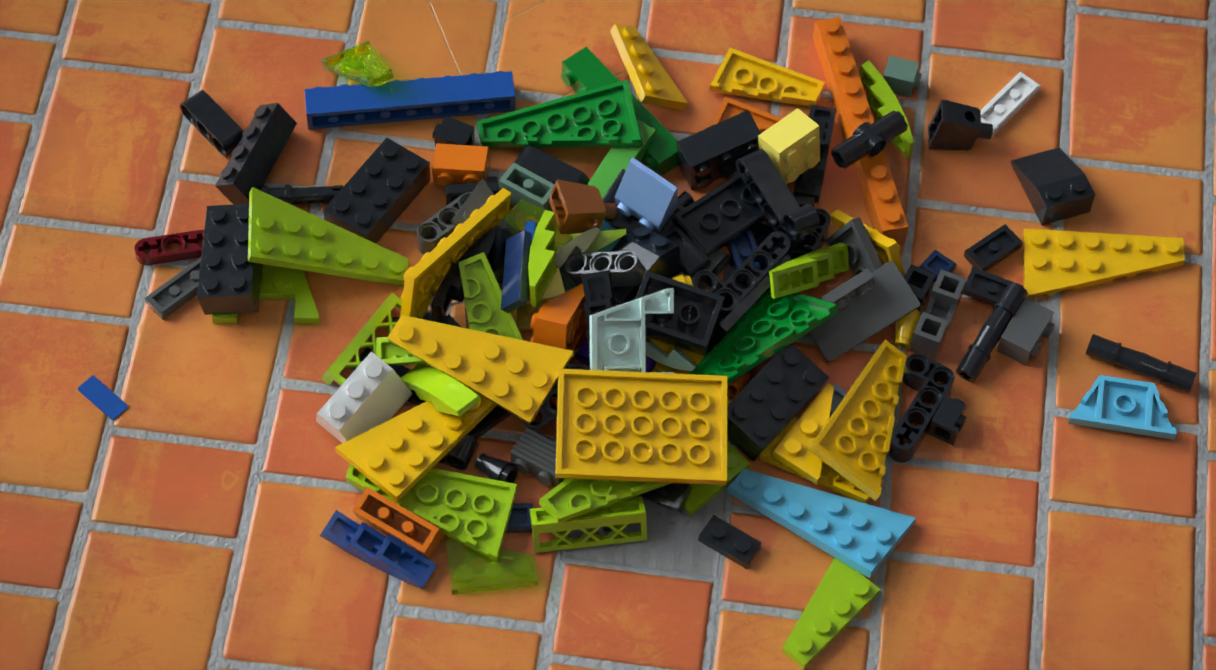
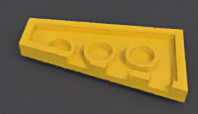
M615 24L610 32L640 102L684 111L688 102L639 31L632 26Z

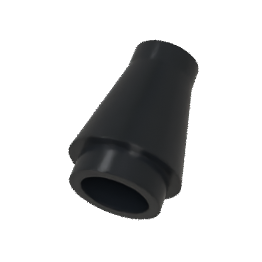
M484 453L480 454L475 462V468L480 470L489 479L514 483L517 478L518 470L512 462L490 457Z

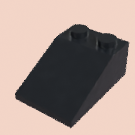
M1060 147L1011 160V165L1041 225L1091 211L1095 193L1085 173Z
M643 225L623 236L610 251H632L637 255L647 271L667 278H672L682 272L679 244ZM641 284L630 287H613L615 304L621 305L635 300Z

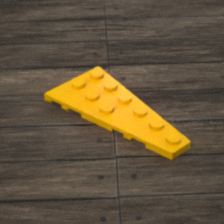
M1025 228L1022 234L1024 288L1028 292L1026 298L1029 300L1044 294L1046 296L1056 295L1057 291L1066 289L1074 291L1113 282V279L1124 276L1126 279L1136 277L1137 273L1146 271L1153 273L1183 266L1185 261L1184 239L1178 237Z
M401 315L387 337L391 343L451 376L466 387L529 424L532 423L558 381L559 369H565L574 355V351L405 315Z

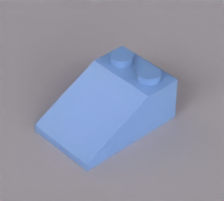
M632 157L615 195V204L618 205L616 208L627 217L633 215L639 219L638 223L641 226L643 225L650 230L660 233L677 209L678 188Z

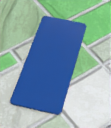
M91 376L77 388L111 420H114L128 408L125 402L95 376Z

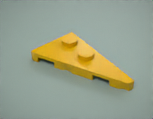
M840 210L830 214L831 219L839 228H842L854 219ZM864 224L871 242L879 254L882 265L893 261L904 277L905 274L898 243L894 239L881 234L878 230Z
M829 383L781 440L772 454L774 458L816 485L820 479L822 460L808 449L829 420L834 386Z

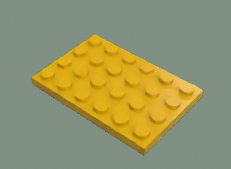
M559 369L555 478L726 485L727 376Z

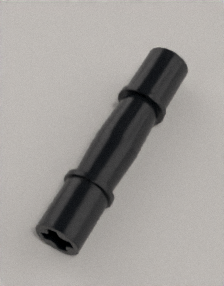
M1009 282L998 302L994 304V311L982 326L975 342L969 345L967 353L956 369V373L962 379L968 382H975L986 362L990 360V353L999 342L1010 320L1016 315L1015 313L1028 294L1027 290L1021 285Z
M1095 334L1092 335L1085 354L1108 362L1112 366L1117 364L1137 374L1159 380L1162 385L1166 384L1187 393L1190 392L1197 372L1175 365L1171 361L1166 363L1146 353L1121 346L1122 343L1120 342L1117 343Z

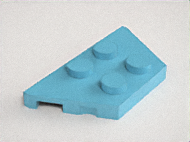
M1104 375L1098 376L1092 388L1086 392L1075 411H1072L1068 420L1069 424L1174 440L1177 434L1176 428L1172 427L1168 420V411L1164 403L1159 399L1160 394L1155 383Z

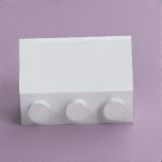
M371 351L318 411L316 422L340 442L344 443L392 419L412 396V392L397 373Z

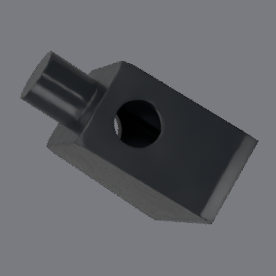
M941 100L928 126L929 149L970 150L977 138L991 139L993 125L981 122V111L976 107Z

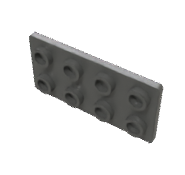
M889 261L872 273L867 268L822 296V300L837 304L839 313L809 333L826 360L832 362L919 308L920 302L894 262Z

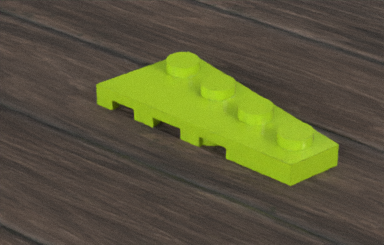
M482 252L459 262L458 266L469 329L523 340L511 312L506 313L501 310L502 291L485 253Z
M834 558L786 640L782 652L804 670L879 595L880 589L860 572Z

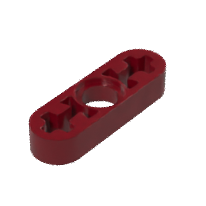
M204 230L143 238L135 244L136 259L142 265H155L200 258L202 246L198 247V241H203ZM186 242H189L190 249L186 248ZM172 243H178L182 246L177 252H170L167 250V247ZM158 246L162 247L163 253H159ZM145 249H150V254L145 255Z

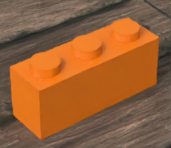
M369 487L365 489L352 510L360 520L386 535L394 536L429 560L444 537V534L438 527Z

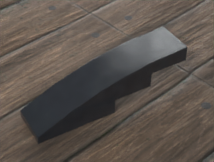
M811 105L809 118L819 125L820 161L815 167L809 168L798 176L793 194L814 196V203H819L837 109Z
M495 225L480 237L450 270L430 303L433 319L443 321L452 300L462 303L464 301L458 266L459 262L484 252L491 265L496 228H501V226Z
M610 270L581 275L586 302L583 304L588 326L586 336L589 353V315L616 306Z

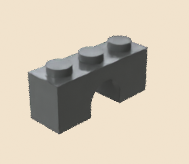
M941 269L932 289L926 311L922 312L913 333L910 346L911 351L936 359L963 296L966 278Z

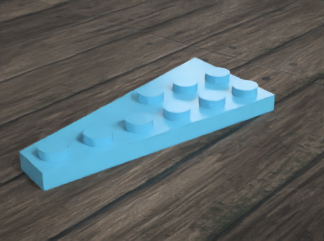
M744 469L728 488L730 495L868 578H871L913 527L916 520L915 517Z

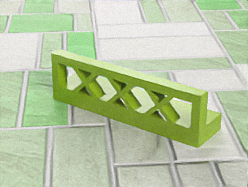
M394 293L388 296L322 376L321 379L330 385L335 381L341 386L346 381L339 374L343 368H357L363 362L359 360L358 350L360 348L372 347V352L377 355L375 330L376 328H388V334L391 333L397 323L392 322L391 310L395 306L401 310L402 300ZM386 317L387 323H381ZM354 356L355 362H349Z
M642 496L620 501L559 524L543 508L530 509L535 553L647 540L646 510ZM640 523L639 532L628 533L624 528L628 524ZM608 526L613 529L608 535L600 536L595 533L600 527ZM580 529L584 532L577 539H571L567 536L572 530ZM552 533L556 536L550 542L540 543L539 534Z

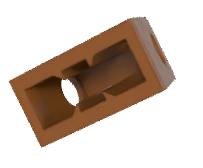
M556 180L549 197L552 211L555 212V220L560 234L583 233L595 227L600 229L604 218L614 219L616 215L615 203L603 202L598 188Z

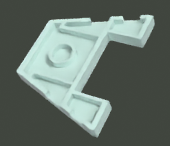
M667 288L589 315L590 370L646 372L645 314L674 313V288ZM649 372V373H671V374H674V372Z

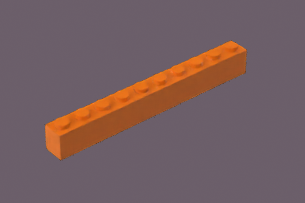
M841 17L816 20L813 41L834 107L837 109L836 113L843 136L846 140L852 136L858 126L865 122L872 124L874 119ZM882 150L874 157H869L868 155L855 162L853 167L873 229L878 230L888 238L894 239L898 245H903L907 237L908 224L884 150Z

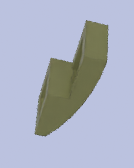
M595 227L572 239L556 254V267L561 268L575 247L585 253L601 230Z

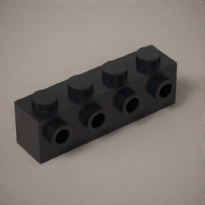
M279 103L260 105L256 109L254 118L244 130L240 143L233 150L231 159L220 173V178L215 186L232 204H249L251 188L254 187L261 190L297 125V122Z

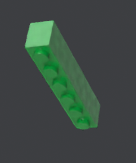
M587 47L562 61L561 78L566 86H571L577 93L620 82ZM631 93L637 119L657 130L642 158V163L658 175L663 176L678 166L677 140Z

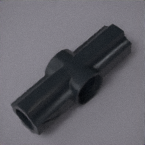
M893 110L872 124L870 122L861 124L851 137L831 149L834 162L839 168L846 169L867 155L869 157L876 156L885 148L887 142L907 131L908 125L904 116L899 111Z

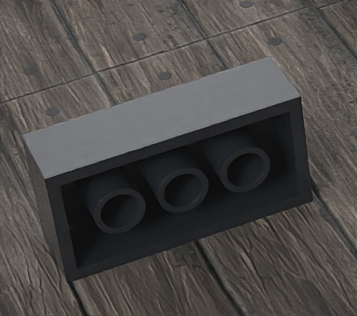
M386 138L323 209L324 220L377 243L430 182V162Z
M249 204L207 206L197 299L205 315L258 312L263 264L248 262Z
M791 343L777 352L727 406V438L754 462L830 377Z

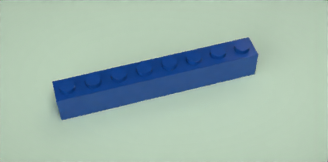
M496 71L483 74L471 73L460 76L447 75L437 78L393 80L379 83L368 82L356 85L343 84L333 87L304 89L308 130L516 111L512 71Z

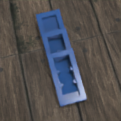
M337 510L320 534L321 537L354 557L420 589L424 587L437 564L389 534L386 537L364 522L359 525Z

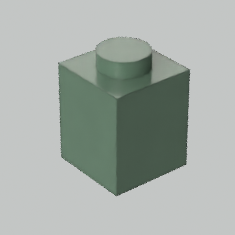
M889 55L883 78L894 94L911 98L913 88H919L922 74L917 73L919 62Z

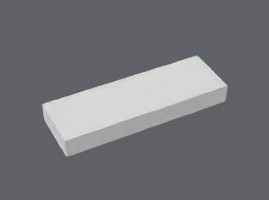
M1019 72L980 110L981 122L993 125L992 137L1040 91L1041 85L1022 72Z

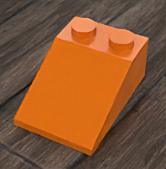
M583 283L543 303L538 313L533 314L530 328L534 329V335L530 342L571 351L576 350L588 329L583 304L586 302Z

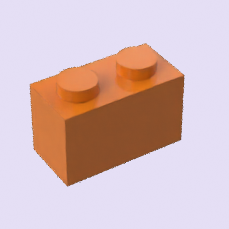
M436 143L432 162L434 185L479 183L482 178L487 182L490 168L488 147Z

